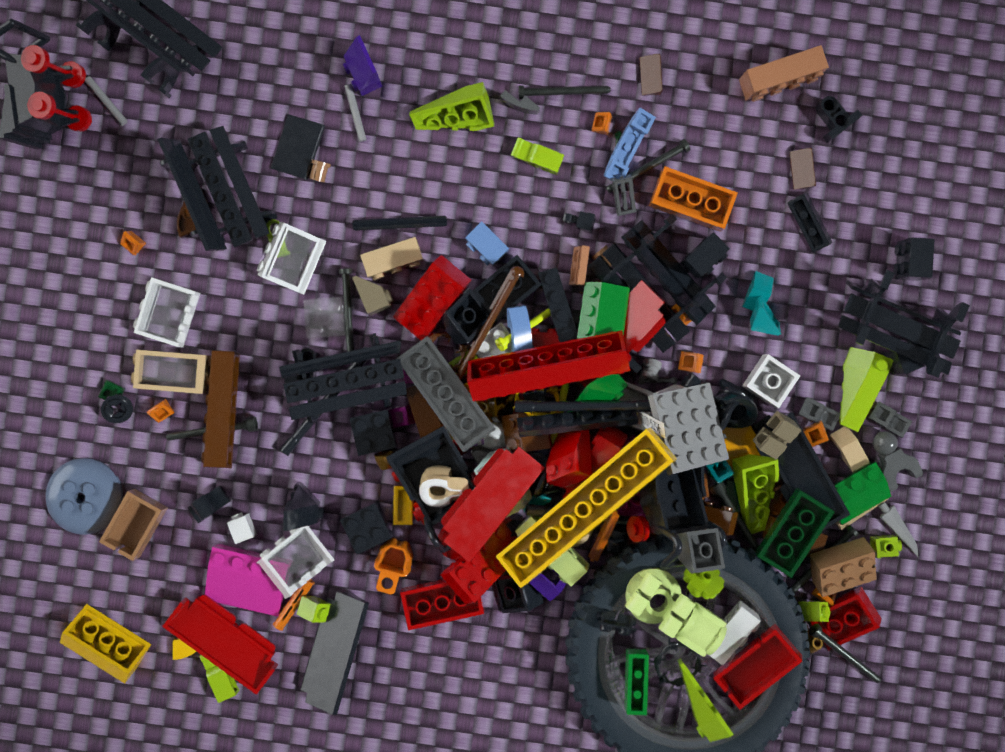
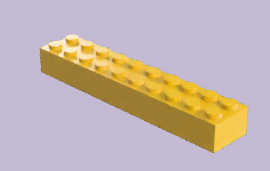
M651 427L645 429L501 551L496 558L520 588L524 587L674 463L677 458Z

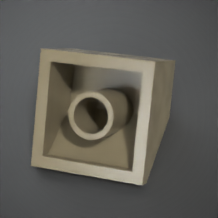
M352 277L367 314L372 316L392 307L391 302H394L388 289L385 290L383 287L360 277Z

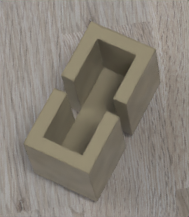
M776 411L766 423L767 426L774 430L770 431L763 427L753 438V442L760 451L776 460L788 447L786 444L791 443L801 431L794 420L779 411Z

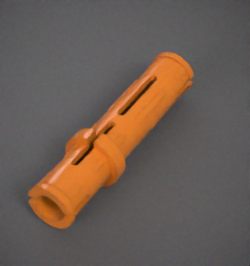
M312 579L308 580L306 584L292 594V597L273 623L276 629L284 630V627L299 607L301 597L306 596L315 582ZM301 590H304V591L301 593V595L299 596V598L297 599V601H295V599L297 598V596L299 595V593L301 592ZM292 606V608H291V610L289 611V613L287 614V616L284 617L285 614L287 613V611L289 610V608Z

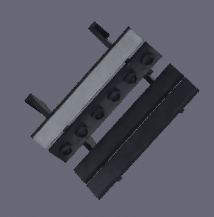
M86 0L98 11L88 16L82 24L79 22L76 24L87 35L97 26L105 25L106 36L103 41L98 40L97 43L108 52L117 41L120 29L122 28L159 56V58L155 59L145 68L141 76L153 84L155 81L152 78L157 73L165 71V80L159 91L169 99L172 96L169 92L173 88L180 72H187L193 77L195 73L190 69L192 65L202 71L211 62V60L200 53L201 50L215 58L223 49L221 45L162 0H136L135 2L133 0ZM116 5L121 10L116 12L112 8ZM144 5L195 43V45L191 46L142 7ZM131 18L136 21L134 24L129 22ZM145 29L152 33L149 37L143 33ZM161 41L167 45L165 48L159 45ZM175 52L183 57L180 61L174 57L176 55Z
M224 126L210 129L209 131L217 149H213L207 133L202 132L187 139L195 156L194 159L189 161L180 140L158 138L157 140L166 158L160 161L161 167L170 168L196 227V230L190 233L191 237H200L206 251L226 250L224 235L227 233L234 248L252 241L253 239L246 224H250L256 238L270 234L266 224L271 220L279 218L276 211L261 212L236 156L237 153L248 149L245 141L231 144ZM219 156L221 157L223 164L227 170V173L230 177L236 194L246 214V218H243L240 212V209L237 205L231 188L227 182V179L218 161L217 157ZM197 166H199L225 227L220 229L217 227L194 174Z
M673 214L663 221L665 225L655 234L643 220L625 233L621 238L624 240L625 245L633 251L628 257L615 243L602 253L614 269L611 268L601 255L588 265L601 282L628 287L617 275L616 272H618L632 289L643 280L657 293L630 261L634 256H637L638 260L648 268L650 274L660 282L663 289L672 296L675 303L682 309L675 313L664 302L658 310L664 314L665 324L651 338L662 353L676 343L664 328L670 332L677 342L682 339L690 330L679 316L685 312L688 318L697 326L716 307L705 292L715 283L719 286L727 278L721 272L701 289L661 243L657 236L677 220Z
M886 270L880 283L871 278L866 288L847 280L846 284L851 289L869 296L871 299L868 301L851 293L843 312L861 319V323L841 315L838 328L856 335L855 342L859 345H864L865 340H868L925 365L928 375L939 378L940 373L949 375L952 362L939 357V354L954 359L961 340L949 336L947 333L950 331L959 336L961 335V332L953 324L956 321L963 322L970 305L961 302L949 314L943 309L938 308L932 317L882 295L885 290H888L895 274L892 271ZM877 302H883L941 327L940 331L882 307ZM869 323L926 347L931 351L927 352L868 325Z
M376 333L368 334L371 347L303 361L300 349L292 351L295 363L280 366L281 377L283 379L302 375L303 380L283 384L287 403L306 399L308 403L288 407L291 420L307 417L308 424L316 423L315 415L379 400L383 401L384 408L392 406L390 398L407 394L405 381L385 385L386 381L404 378L401 360L398 358L380 362L379 357L400 353L401 341L380 345ZM375 359L376 363L306 378V373ZM380 383V387L313 402L311 398Z

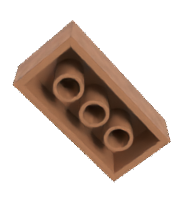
M822 45L748 69L741 76L739 82L745 100L756 102L763 99L764 95L770 94L774 96L781 93L782 89L789 88V90L799 87L803 82H807V84L813 83L824 75L823 72L829 66Z

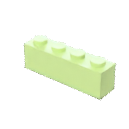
M528 516L523 520L515 531L517 537L522 535L541 517ZM571 547L548 568L555 570L559 574V578L572 587L588 572L590 564Z

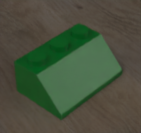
M585 282L577 339L622 330L624 336L630 288L604 282Z
M619 374L597 378L586 386L576 401H619L625 395L624 390L628 387V384Z
M876 462L870 463L834 484L851 514L839 521L841 525L892 497L887 480Z

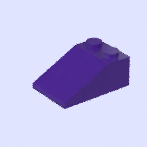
M359 35L345 53L344 59L346 62L343 63L347 74L351 73L354 78L351 83L355 92L360 91L363 96L383 86Z

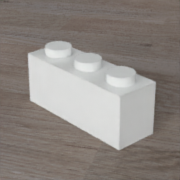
M740 600L723 619L727 623V631L722 644L713 654L709 655L721 665L731 661L735 656V651L746 644L747 637L751 632H756L760 627L761 620L759 614Z

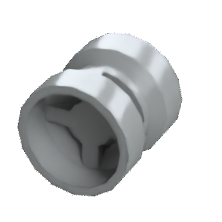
M645 358L642 364L644 368L640 371L639 378L649 383H657L659 378L658 371L661 370L662 363L655 359Z

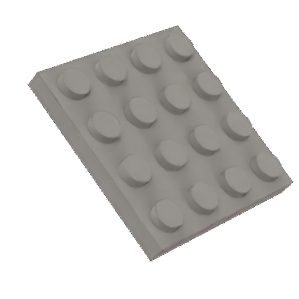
M710 383L648 396L653 418L663 422L665 426L666 439L661 436L659 437L677 458L674 463L666 468L667 475L729 459Z

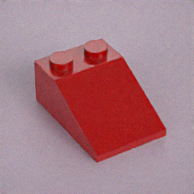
M589 430L558 433L546 462L547 483L565 488L592 475Z
M860 586L835 599L834 605H828L830 608L829 622L810 621L812 625L819 624L825 634L839 645H842L880 628L882 618ZM824 643L828 650L832 649L826 643Z

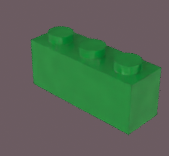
M626 649L624 708L627 715H647L649 654L646 649Z

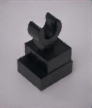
M580 211L578 217L564 213L563 222L577 224V230L592 234L596 220L595 214Z

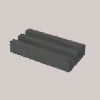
M621 176L619 179L612 178L617 216L635 213L636 206L632 176ZM626 182H628L631 209L627 207ZM617 184H620V187H621V195H622V202H623V210H622V211H621V208H620V200H619V192H618V185H617Z

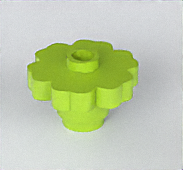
M687 568L684 571L683 580L688 583L687 589L694 597L714 599L724 588V579L719 576V570L692 574Z

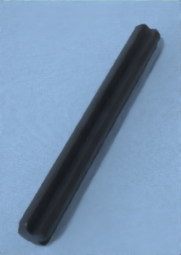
M446 216L361 219L352 221V228L355 231L447 226Z

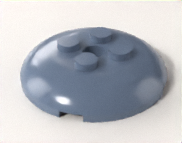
M90 458L71 460L60 466L51 476L46 488V505L53 520L66 531L80 535L93 534L105 529L123 500V489L118 476L116 477L105 463ZM81 492L85 495L84 502L78 497Z

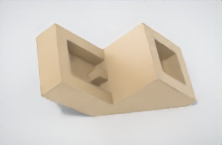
M842 427L830 434V439L841 451L842 460L853 473L870 464L858 439L850 429Z

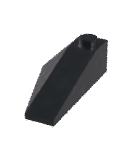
M302 482L294 485V491L296 492H291V499L288 500L285 506L283 531L317 524L323 518L324 510L323 507H320L321 502Z

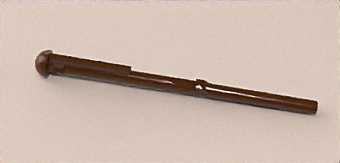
M514 266L510 269L509 274L489 308L492 311L484 323L478 338L472 342L471 348L456 374L460 380L463 379L468 370V361L474 359L520 276L524 277V270L521 267Z

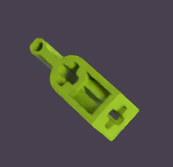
M519 137L511 153L512 157L556 176L564 158V154L539 144H533Z
M200 655V660L206 669V676L217 702L220 703L236 696L240 690L235 679Z

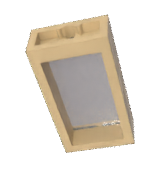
M136 350V353L133 355V365H135V368L131 375V383L133 388L207 394L208 360L210 355Z

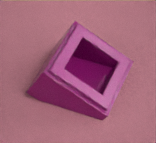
M410 405L390 409L393 428L416 423Z

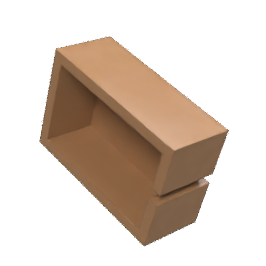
M136 489L127 491L99 542L112 550L119 549V554L132 561L140 558L168 507Z
M864 537L810 554L812 582L822 597L877 580L875 551Z

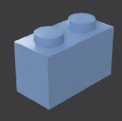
M482 221L465 238L467 247L473 252L477 250L481 254L479 258L487 266L489 264L494 266L509 251V248Z

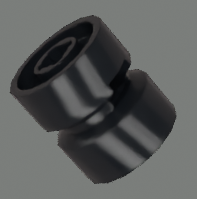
M615 525L605 546L606 550L614 553L622 552V549L627 545L629 537L627 525Z

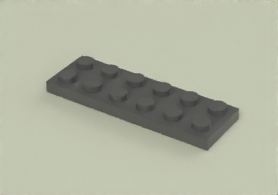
M428 336L398 357L405 372L463 452L496 429L477 402H473L469 391Z

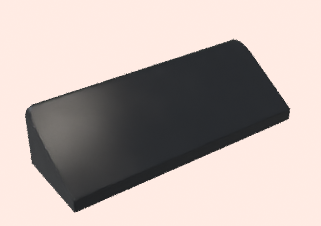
M807 192L787 202L812 253L833 243Z

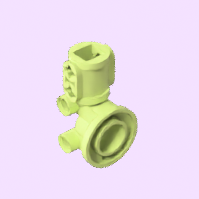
M647 568L636 573L629 581L625 594V607L637 619L649 624L661 623L658 628L671 638L675 637L678 641L703 657L706 654H713L722 644L727 631V623L699 603L693 602L681 594L677 580L669 572L660 568ZM654 595H664L665 602L660 607L652 608L650 606V600Z

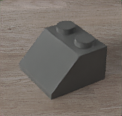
M718 528L676 534L681 539L683 547L678 559L691 574L725 569Z

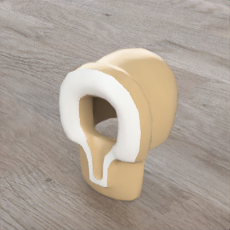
M435 465L428 467L421 475L419 494L425 504L434 507H444L453 500H457L464 490L469 489V483L466 478L453 477L451 467Z

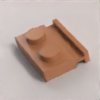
M589 246L574 247L569 281L571 286L585 285Z

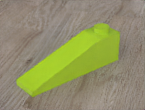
M483 82L460 88L409 112L416 130L452 128V130L458 131V128L470 129V131H478L494 127L490 100Z
M850 347L843 364V396L839 425L859 432L887 378L893 363L892 359L876 352Z
M751 454L732 459L733 476L742 519L752 534L764 531L770 513V500L774 498L775 494L773 491L774 485L779 479L778 459Z
M679 658L677 660L695 721L698 724L696 729L701 737L704 738L706 736L712 742L734 735L682 659Z

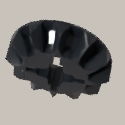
M116 393L102 401L101 414L108 422L123 423L133 413V404L125 395L122 396ZM118 404H120V408L122 410H117L115 413H113L114 409L112 406H117Z

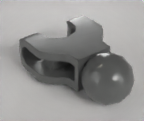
M883 431L874 436L873 448L879 453L878 457L880 459L878 467L887 480L890 492L898 488L896 476L900 470L905 469L910 476L915 478L923 475L918 460L913 456L903 453L902 449L897 447L898 441L894 434Z

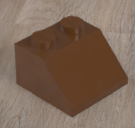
M524 412L501 416L506 448L509 447L512 454L518 447L525 452L552 448L550 434L519 437L517 418L528 417Z

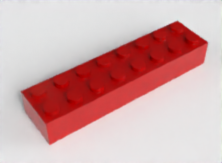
M620 330L469 360L467 382L473 402L485 401L489 398L505 397L510 394L525 393L530 390H541L546 387L562 386L566 383L582 382L587 379L602 378L607 375L630 371L623 332Z

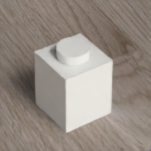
M241 512L231 516L232 520L227 522L235 544L257 535L249 513L243 515Z

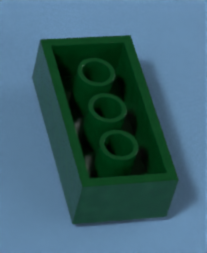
M796 488L756 549L757 557L792 578L835 511L801 489Z

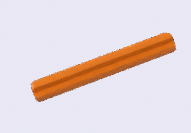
M617 511L605 519L588 555L591 558L590 561L599 560L620 517Z

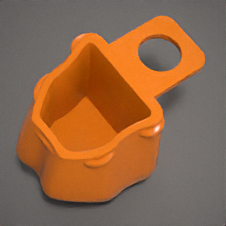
M391 538L380 546L374 563V568L380 571L376 585L378 591L394 594L399 577H406L411 572L414 555L407 541H398L396 538ZM387 577L393 581V586L389 589H385L382 586V580Z

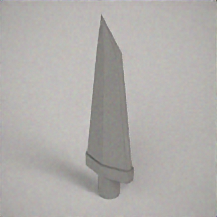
M885 502L880 504L878 507L883 512L880 516L882 521L918 557L917 544L895 506L888 507Z

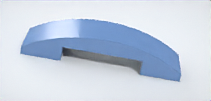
M638 108L614 148L604 177L612 181V178L619 179L621 176H626L629 170L628 166L644 135L648 134L656 118L642 108Z
M526 306L507 308V327L511 329L512 352L532 348L531 326Z

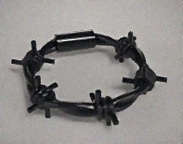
M668 639L669 645L665 646L654 657V661L650 660L649 662L654 663L658 680L660 681L659 686L662 683H670L679 687L684 685L683 678L680 677L672 681L668 680L665 676L668 672L666 671L664 674H661L659 665L661 661H666V659L661 658L664 653L670 649H675L678 652L677 647L687 646L681 642H671ZM689 648L691 652L688 655L690 656L694 653L697 656L694 667L690 666L691 669H695L692 673L693 677H695L698 672L701 673L702 667H707V665H702L700 655Z

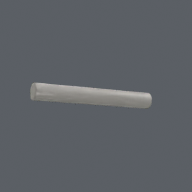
M91 76L85 79L86 84L122 126L128 122L127 119Z
M347 84L344 87L359 142H364L367 139L352 84Z

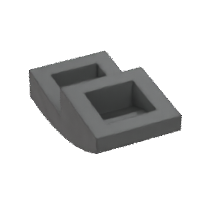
M506 90L500 96L501 102L517 111L537 115L540 112V107L526 96L519 101Z
M806 397L798 413L814 423L821 420L824 427L831 431L834 430L840 417L839 412L809 397Z
M880 401L869 416L871 420L900 438L904 437L913 422Z

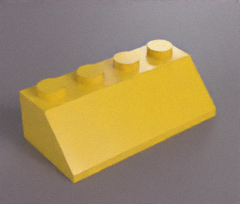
M88 604L84 606L62 632L60 639L62 645L124 684L137 669L151 646L150 643Z

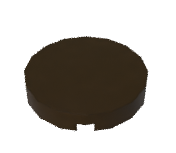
M513 394L488 399L489 413H492L493 417L491 418L494 422L502 423L501 416L513 414Z

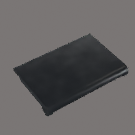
M288 114L271 169L308 181L313 165L311 162L312 159H315L325 125Z

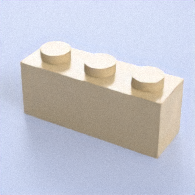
M416 237L360 255L367 277L373 278V280L383 278L384 274L391 272V274L399 273L406 266L410 268L421 265V261H424Z

